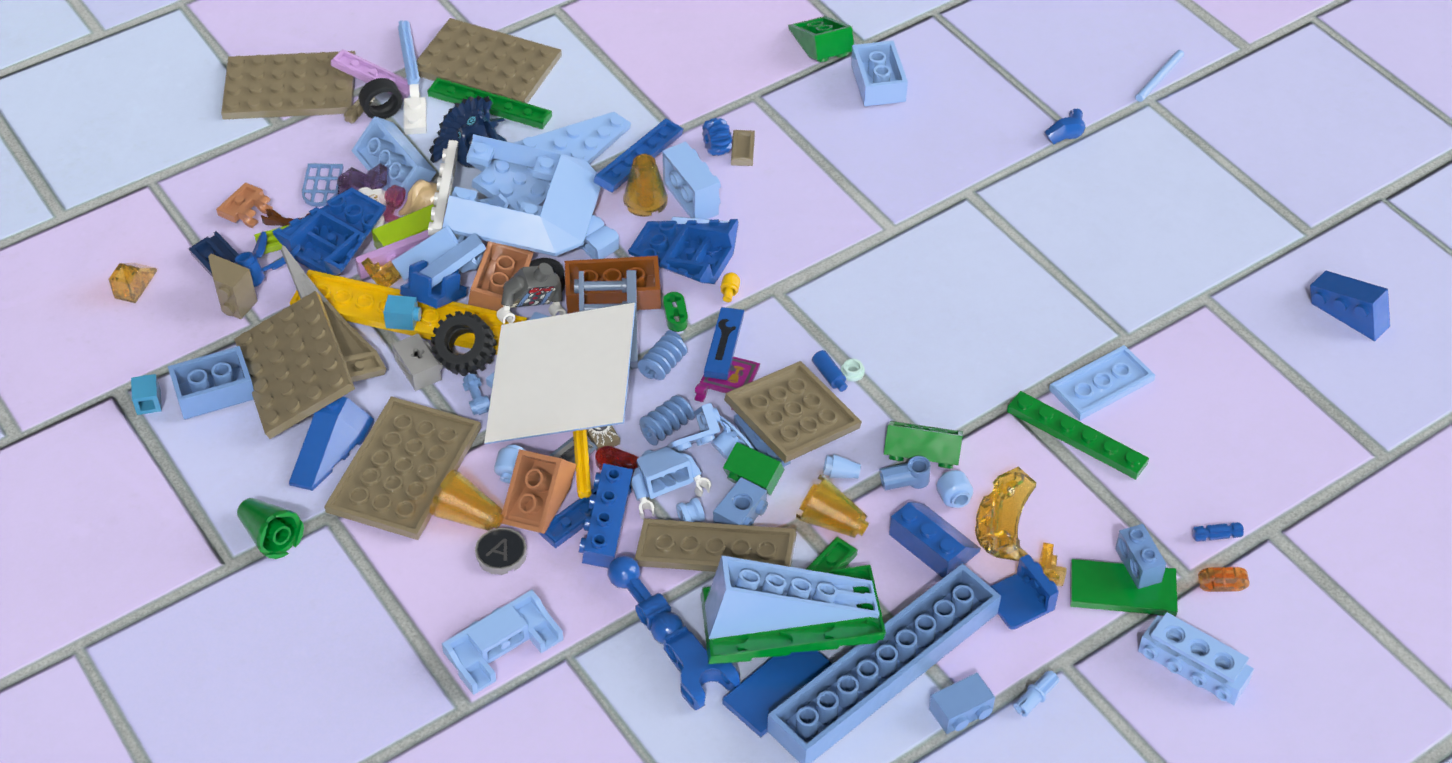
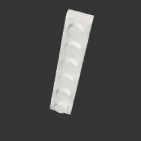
M449 140L448 148L443 149L442 162L445 163L440 164L439 176H442V178L438 177L437 191L439 192H435L434 205L436 207H432L431 220L433 222H429L428 236L435 234L443 227L456 169L458 141Z

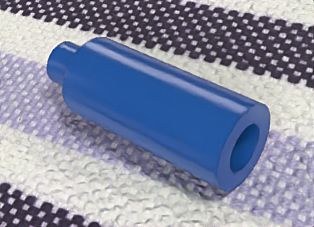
M825 350L815 353L812 357V362L833 389L837 388L840 392L845 391L848 387L845 383L846 377Z

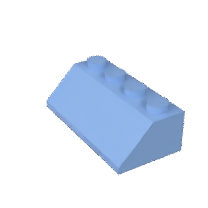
M374 116L351 150L380 186L387 191L394 202L407 198L410 188L416 181L421 179L430 182L436 174V171L393 122Z

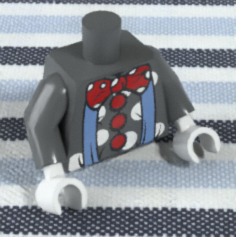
M541 263L539 266L520 268L504 284L501 301L503 307L497 311V318L503 324L505 319L509 323L515 321V315L510 311L511 307L544 305L553 302L548 309L552 316H555L558 311L560 315L566 314V311L560 304V301H562V285L559 276L553 272L552 267L547 263Z

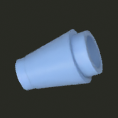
M836 454L832 456L826 455L823 475H828V478L858 479L861 464Z

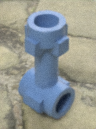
M476 374L466 375L463 378V387L465 391L469 390L473 400L469 401V405L473 415L487 413L490 401L487 395L483 397L479 390V386L482 385L480 378H477Z

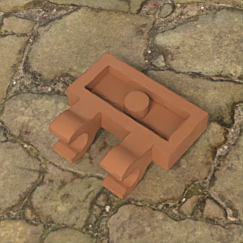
M245 182L216 210L218 216L234 223L241 219L245 225L253 228L258 223V220L252 218L256 212L251 208L256 206L259 211L267 214L266 209H273V207L267 204L270 198L264 195L262 189Z

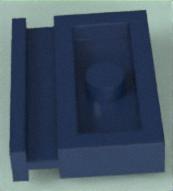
M217 231L214 232V236L211 238L207 236L188 248L191 255L211 276L212 271L208 258L210 254L235 263L236 256L239 255Z

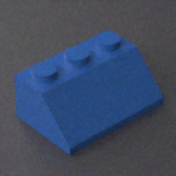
M908 502L891 516L889 535L942 578L962 563L965 565L981 551L979 546L925 504Z

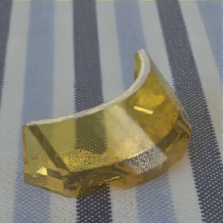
M1018 466L999 475L994 480L993 491L989 495L984 496L980 503L975 527L977 541L987 553L996 558L1019 561L1021 557L1028 554L1020 547L1018 525L1022 510L1029 496L1036 488V482Z

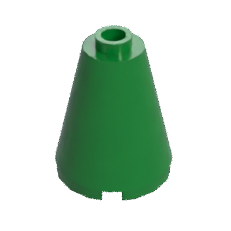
M255 498L245 499L237 509L239 520L259 551L266 557L272 559L285 557L289 554L286 551L292 546L296 548L300 543L304 524L295 512Z

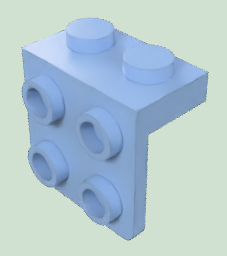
M711 403L699 407L694 413L701 433L673 441L665 447H670L676 452H682L692 447L691 443L696 442L697 446L714 440V435L720 432L718 425L720 416L717 408H713Z

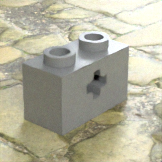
M419 334L392 344L395 361L415 391L442 380L440 370L443 369V366L433 356L428 341H423Z

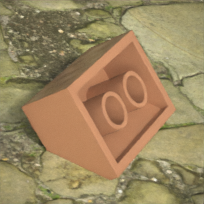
M488 241L470 289L468 305L494 311L502 308L501 301L504 284L520 268L530 266L534 252Z

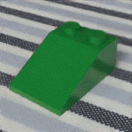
M827 16L788 25V29L806 54L817 60V62L828 61L829 57L833 56L844 57L849 52H852L854 38L853 29L850 25Z

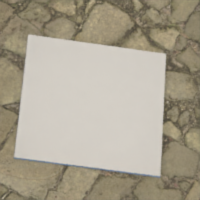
M636 303L501 325L484 443L491 444L624 424Z

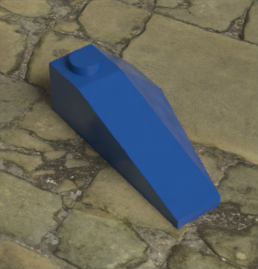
M341 397L315 412L289 480V485L313 491L333 472L332 468L341 459L345 460L350 455L349 452L357 444L360 446L364 442L375 422L374 418L347 397Z

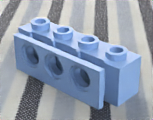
M1166 612L1164 617L1157 615L1142 636L1138 650L1146 658L1160 663L1172 673L1181 675L1195 686L1204 688L1216 695L1218 699L1227 701L1232 705L1236 704L1248 686L1254 668L1246 664L1249 657Z

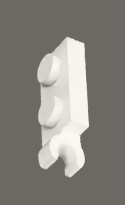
M410 84V98H404L405 135L427 133L426 97H420L419 84Z

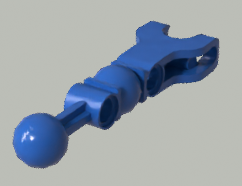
M620 556L610 563L607 572L610 582L617 588H627L638 604L635 606L639 619L647 626L649 631L651 630L653 638L658 643L664 645V651L680 671L681 695L694 710L705 706L706 697L705 691L702 688L704 683L710 681L718 682L726 690H732L740 685L739 673L732 663L708 664L707 650L692 632L684 626L681 617L671 612V606L668 605L664 596L661 593L652 596L640 581V567L636 560L632 557Z

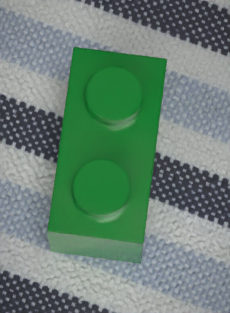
M736 442L723 466L727 479L736 484L742 477L767 490V494L770 496L785 470L780 461Z

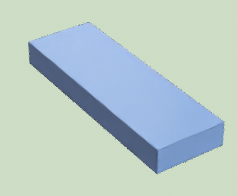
M447 225L391 262L405 281L408 279L409 266L411 264L425 260L428 262L427 266H429L457 246L459 241Z
M473 233L419 273L431 277L432 287L442 281L443 277L454 273L486 250V247L478 235Z

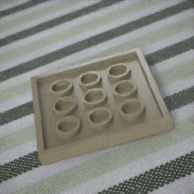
M801 361L727 392L724 401L784 463L860 429L862 423Z

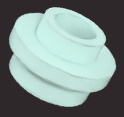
M848 359L841 366V371L848 381H858L864 376V366L857 359Z

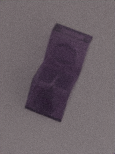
M379 163L373 169H370L367 174L351 167L338 177V195L350 188L356 190L363 187H368L372 190L383 188L387 184V166Z

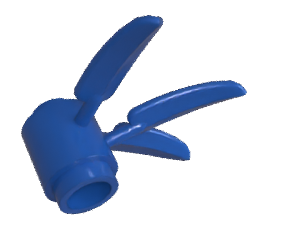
M264 231L261 232L253 252H243L235 258L236 264L250 269L254 287L262 283L265 278V271L269 269L276 270L286 264L282 256L261 268L257 258H261L266 249L267 234ZM300 244L290 251L293 257L300 251Z

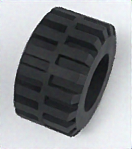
M456 311L455 316L451 314L446 315L447 320L443 321L441 319L438 322L439 328L434 327L433 330L435 337H431V343L434 345L431 349L435 354V358L448 371L450 370L456 375L459 373L462 376H466L468 373L477 374L476 370L478 369L481 371L485 370L484 365L486 363L490 364L493 361L490 356L496 353V350L493 348V346H497L496 340L493 338L495 336L493 331L479 316L473 315L471 312L465 311L463 314L461 311ZM464 333H473L475 335V342L471 350L462 355H455L453 353L455 340Z

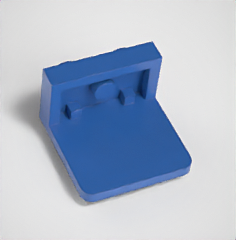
M1029 554L1019 559L1016 574L990 586L1001 595L998 615L1011 630H1015L1054 611L1059 593L1056 584L1047 578L1043 573L1041 565L1035 562Z

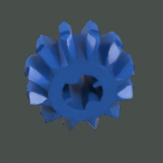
M713 118L705 121L702 127V135L708 153L713 156L728 153L732 148V138L726 120Z

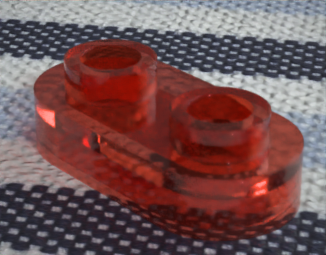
M612 446L601 447L595 454L596 466L600 470H602L603 463L633 469V472L634 469L638 468L636 460L639 457Z

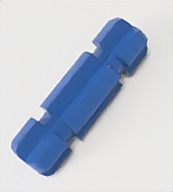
M1239 522L1230 523V526L1226 523L1207 525L1206 528L1204 526L1193 528V539L1197 542L1206 541L1207 538L1210 541L1229 539L1230 536L1239 538L1244 535L1243 525Z

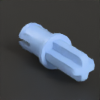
M1052 670L1046 671L1035 684H1030L1027 687L1028 691L1013 704L1018 714L1022 713L1023 717H1027L1039 702L1046 700V695L1059 682V677Z

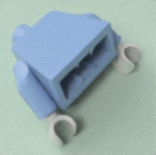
M664 447L654 452L647 450L642 454V457L636 460L638 468L634 469L631 484L637 501H640L639 514L642 519H644L643 510L645 509L651 510L652 516H654V505L651 501L647 500L648 497L653 499L690 484L694 480L696 482L695 494L698 497H702L703 494L701 487H704L708 493L710 492V480L700 476L702 474L700 469L688 454L676 452L670 447Z

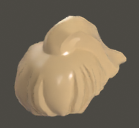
M421 179L416 181L410 188L407 201L402 209L399 210L398 215H407L431 204L434 205L435 192H439L437 191V183Z

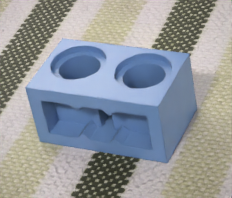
M1144 524L1119 530L1115 550L1136 587L1140 589L1162 582L1166 562Z

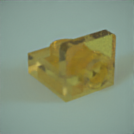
M369 257L361 262L369 276L378 285L390 287L401 278V274L391 261L384 266L379 262L374 264Z
M1043 542L1039 564L1047 578L1053 581L1056 586L1062 587L1067 568L1056 566L1057 555H1053L1054 544Z

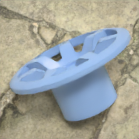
M720 416L719 424L724 430L711 444L725 459H728L736 442L754 449L745 436L732 423Z

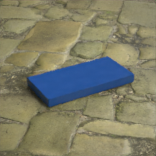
M818 651L792 652L787 656L772 657L722 699V704L761 738L768 731V714L833 663Z

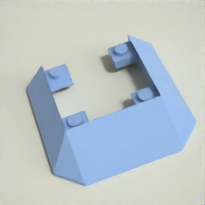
M473 134V141L467 154V163L489 167L493 158L534 168L532 177L551 181V185L543 206L522 202L519 211L476 202L477 191L455 186L452 195H449L442 229L448 225L454 234L469 237L476 233L481 240L551 256H557L583 246L601 190V186L594 183L597 173L590 164L583 159Z

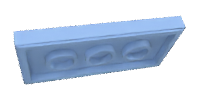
M1123 345L1051 383L1049 390L1080 421L1153 382L1155 374Z

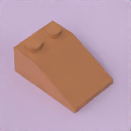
M519 449L499 523L545 534L570 490L576 464L561 458Z

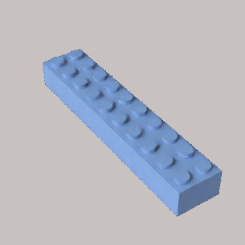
M962 563L884 624L886 634L883 640H879L874 644L855 646L768 714L767 732L799 763H812L998 614L1001 595Z

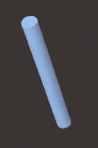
M1177 50L1135 97L1137 101L1142 102L1184 56L1182 50Z

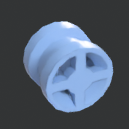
M696 497L690 499L689 503L684 504L681 502L676 505L680 521H705L702 505Z

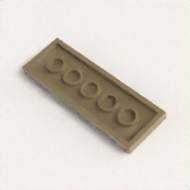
M644 518L634 560L642 567L710 572L717 571L721 556L791 567L797 534L796 529Z

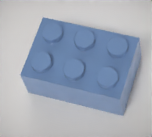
M240 346L168 366L184 420L254 400L252 381Z

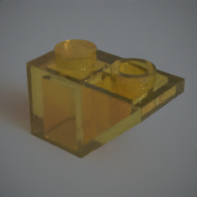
M119 263L108 279L114 298L136 303L156 274L157 269L138 263Z

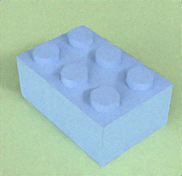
M894 40L852 45L851 66L864 106L906 102L908 81Z
M687 142L663 150V183L690 218L709 219L719 215V205L721 203L719 197L720 181L717 176H713L709 171L708 165L700 160L696 150L692 149Z

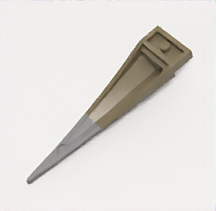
M282 246V255L300 298L302 299L314 291L320 295L352 382L385 375L386 367L377 351L338 313L306 275L287 248Z

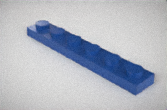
M665 118L597 173L594 183L613 193L682 136L684 128Z

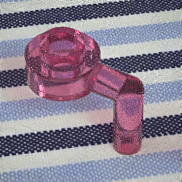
M392 185L386 190L384 198L387 206L383 214L385 222L389 223L401 218L393 215V213L404 202L405 188Z

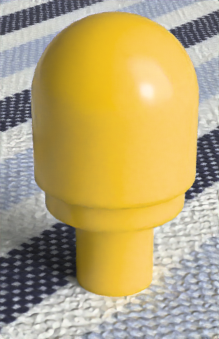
M726 273L722 278L720 289L724 302H731L732 297L739 291L740 278L736 273Z

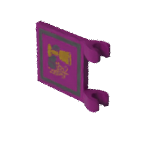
M733 357L728 380L708 378L703 375L700 383L695 387L696 396L694 400L704 402L708 389L727 393L753 382L760 368V363Z

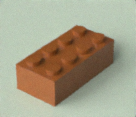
M658 256L564 261L567 314L579 312V293H574V279H579V271H584V281H622V278H627V270H636L637 310L661 309ZM622 290L584 291L585 304H614L627 301V293H622Z

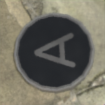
M497 528L486 532L479 538L475 547V555L483 570L491 574L503 575L507 574L510 570L514 569L515 571L521 567L526 560L527 547L525 539L520 533L509 528Z

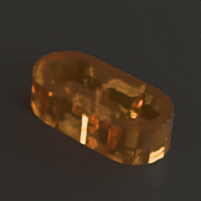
M1211 567L1203 569L1198 573L1200 588L1208 592H1236L1245 590L1250 585L1247 570L1240 567Z

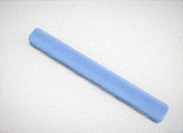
M400 20L398 22V31L407 83L409 86L410 84H419L418 81L420 79L410 24L407 20Z

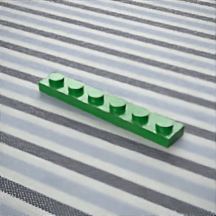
M1022 391L1008 405V413L1135 480L1148 465L1149 457Z

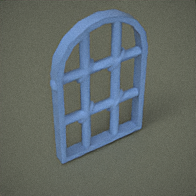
M308 163L302 188V197L306 204L314 207L326 206L328 193H334L330 199L338 195L344 168L343 164ZM310 168H317L316 176H309ZM321 168H329L328 177L320 175ZM333 168L340 169L338 177H333ZM308 180L314 181L313 189H306ZM318 180L327 181L325 190H318ZM331 180H337L336 190H330ZM305 193L312 194L311 200L305 197ZM316 193H323L322 202H314Z

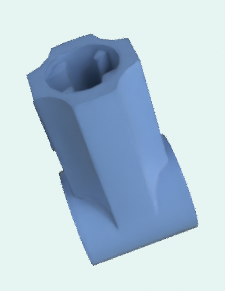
M915 456L906 464L881 468L880 478L883 489L886 491L906 486L916 489L925 488L930 482L929 460L923 456Z

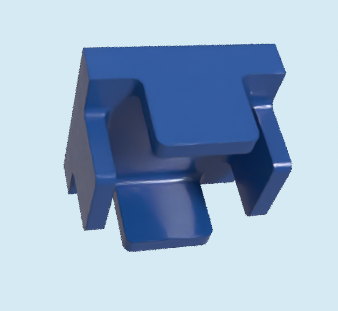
M425 260L409 266L408 283L400 286V295L416 297L418 302L436 309L465 297L467 287L460 285L461 274L459 269L451 275L443 277L441 282L432 287V278L419 273L428 265V262Z

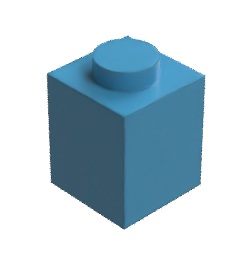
M388 295L383 311L386 328L414 331L416 322L420 321L422 313L421 307H418L417 298Z
M156 374L132 377V401L137 415L161 412V389Z

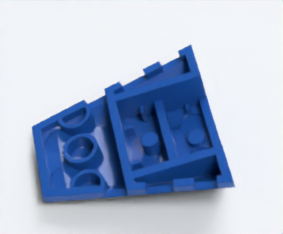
M350 188L326 201V206L320 209L315 207L310 210L308 216L300 220L296 218L290 221L288 227L284 229L277 228L273 231V235L289 252L300 244V251L293 258L309 269L331 275L342 273L386 210L385 205L354 188Z
M711 219L709 223H697V220H688L686 224H677V221H647L629 248L628 253L634 257L658 256L659 268L701 283L715 284L734 254L738 219H730L728 223H720L719 219Z

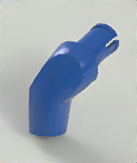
M1074 108L1073 112L1072 110L1069 112V117L1059 119L1044 131L1050 142L1054 145L1064 139L1080 137L1086 128L1085 122L1082 120L1083 112L1078 108Z

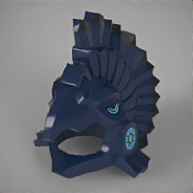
M470 96L468 99H462L461 103H455V106L449 109L448 114L443 116L444 120L439 123L440 130L437 132L439 136L433 140L434 145L429 149L432 154L430 158L432 163L442 158L443 149L448 148L449 140L458 141L457 161L464 167H472L466 160L473 141V134L507 142L494 129L498 126V122L505 121V119H490L489 110L492 106V101L488 96L484 98L480 96L473 98Z

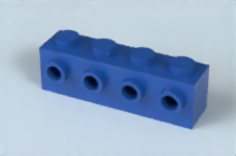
M603 463L601 473L596 472L593 487L598 489L596 494H591L588 508L593 509L592 516H586L584 531H588L587 538H581L579 553H583L582 563L608 568L615 559L633 469Z

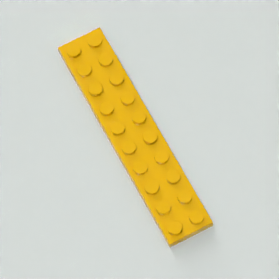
M308 270L306 273L346 321L411 336L419 334L421 338L431 340V337H435L433 333L434 327L439 328L438 322L441 319L443 321L447 320L446 315L451 314L455 316L456 311H461L463 314L465 311L471 312L473 315L476 314L493 331L495 335L493 338L497 344L493 348L496 350L495 355H497L501 325H504L497 318V311L458 302H451L436 309L417 301L422 313L420 321L416 322L414 331L386 328L383 311L388 295L403 296L400 295L399 289ZM297 290L290 301V305L301 300ZM515 315L513 323L527 321L526 317ZM464 333L455 340L453 345L471 349L475 342V335L473 333Z

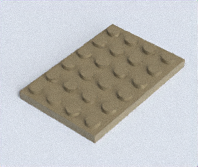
M449 18L416 62L419 77L435 81L436 78H441L528 104L561 58L562 52L558 48Z
M339 52L229 56L221 110L222 119L345 114L353 105L355 77L331 66V60Z
M316 291L234 339L236 346L241 348L254 389L252 392L264 433L269 439L355 389L322 299Z
M391 396L325 504L326 513L419 540L481 429V423Z

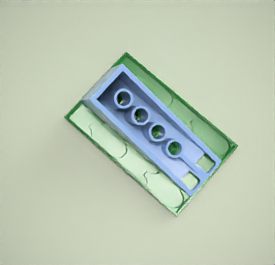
M721 556L711 587L702 588L700 594L708 664L751 661L752 658L787 656L792 652L838 649L839 646L874 644L879 640H883L886 634L871 565L817 572Z

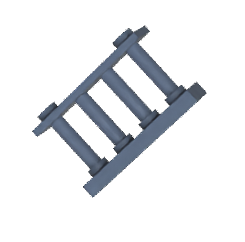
M627 270V278H622V281H584V271H579V279H574V293H579V312L636 303L629 369L638 368L636 270ZM622 290V293H627V301H622V303L585 304L584 291Z

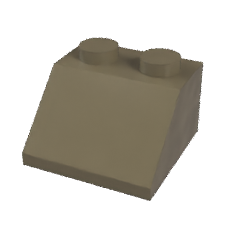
M210 254L208 258L221 310L228 316L242 319L257 302L250 269Z

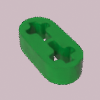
M678 292L667 293L663 298L667 327L674 332L684 331L688 326V315L684 297ZM672 302H675L677 307H673ZM678 316L679 322H676L674 317Z

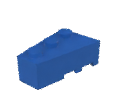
M1326 270L1310 285L1311 303L1374 342L1390 327L1388 288Z

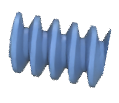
M672 330L666 331L659 341L638 362L640 373L649 379L663 380L666 374L670 373L671 368H674L677 362L681 361L682 356H685L688 352L680 335Z
M675 395L661 406L656 407L655 411H650L647 416L641 417L640 429L645 439L655 446L658 444V439L660 441L665 440V434L671 436L673 429L678 431L680 424L686 425L688 423L687 419L693 420L695 413L685 399Z

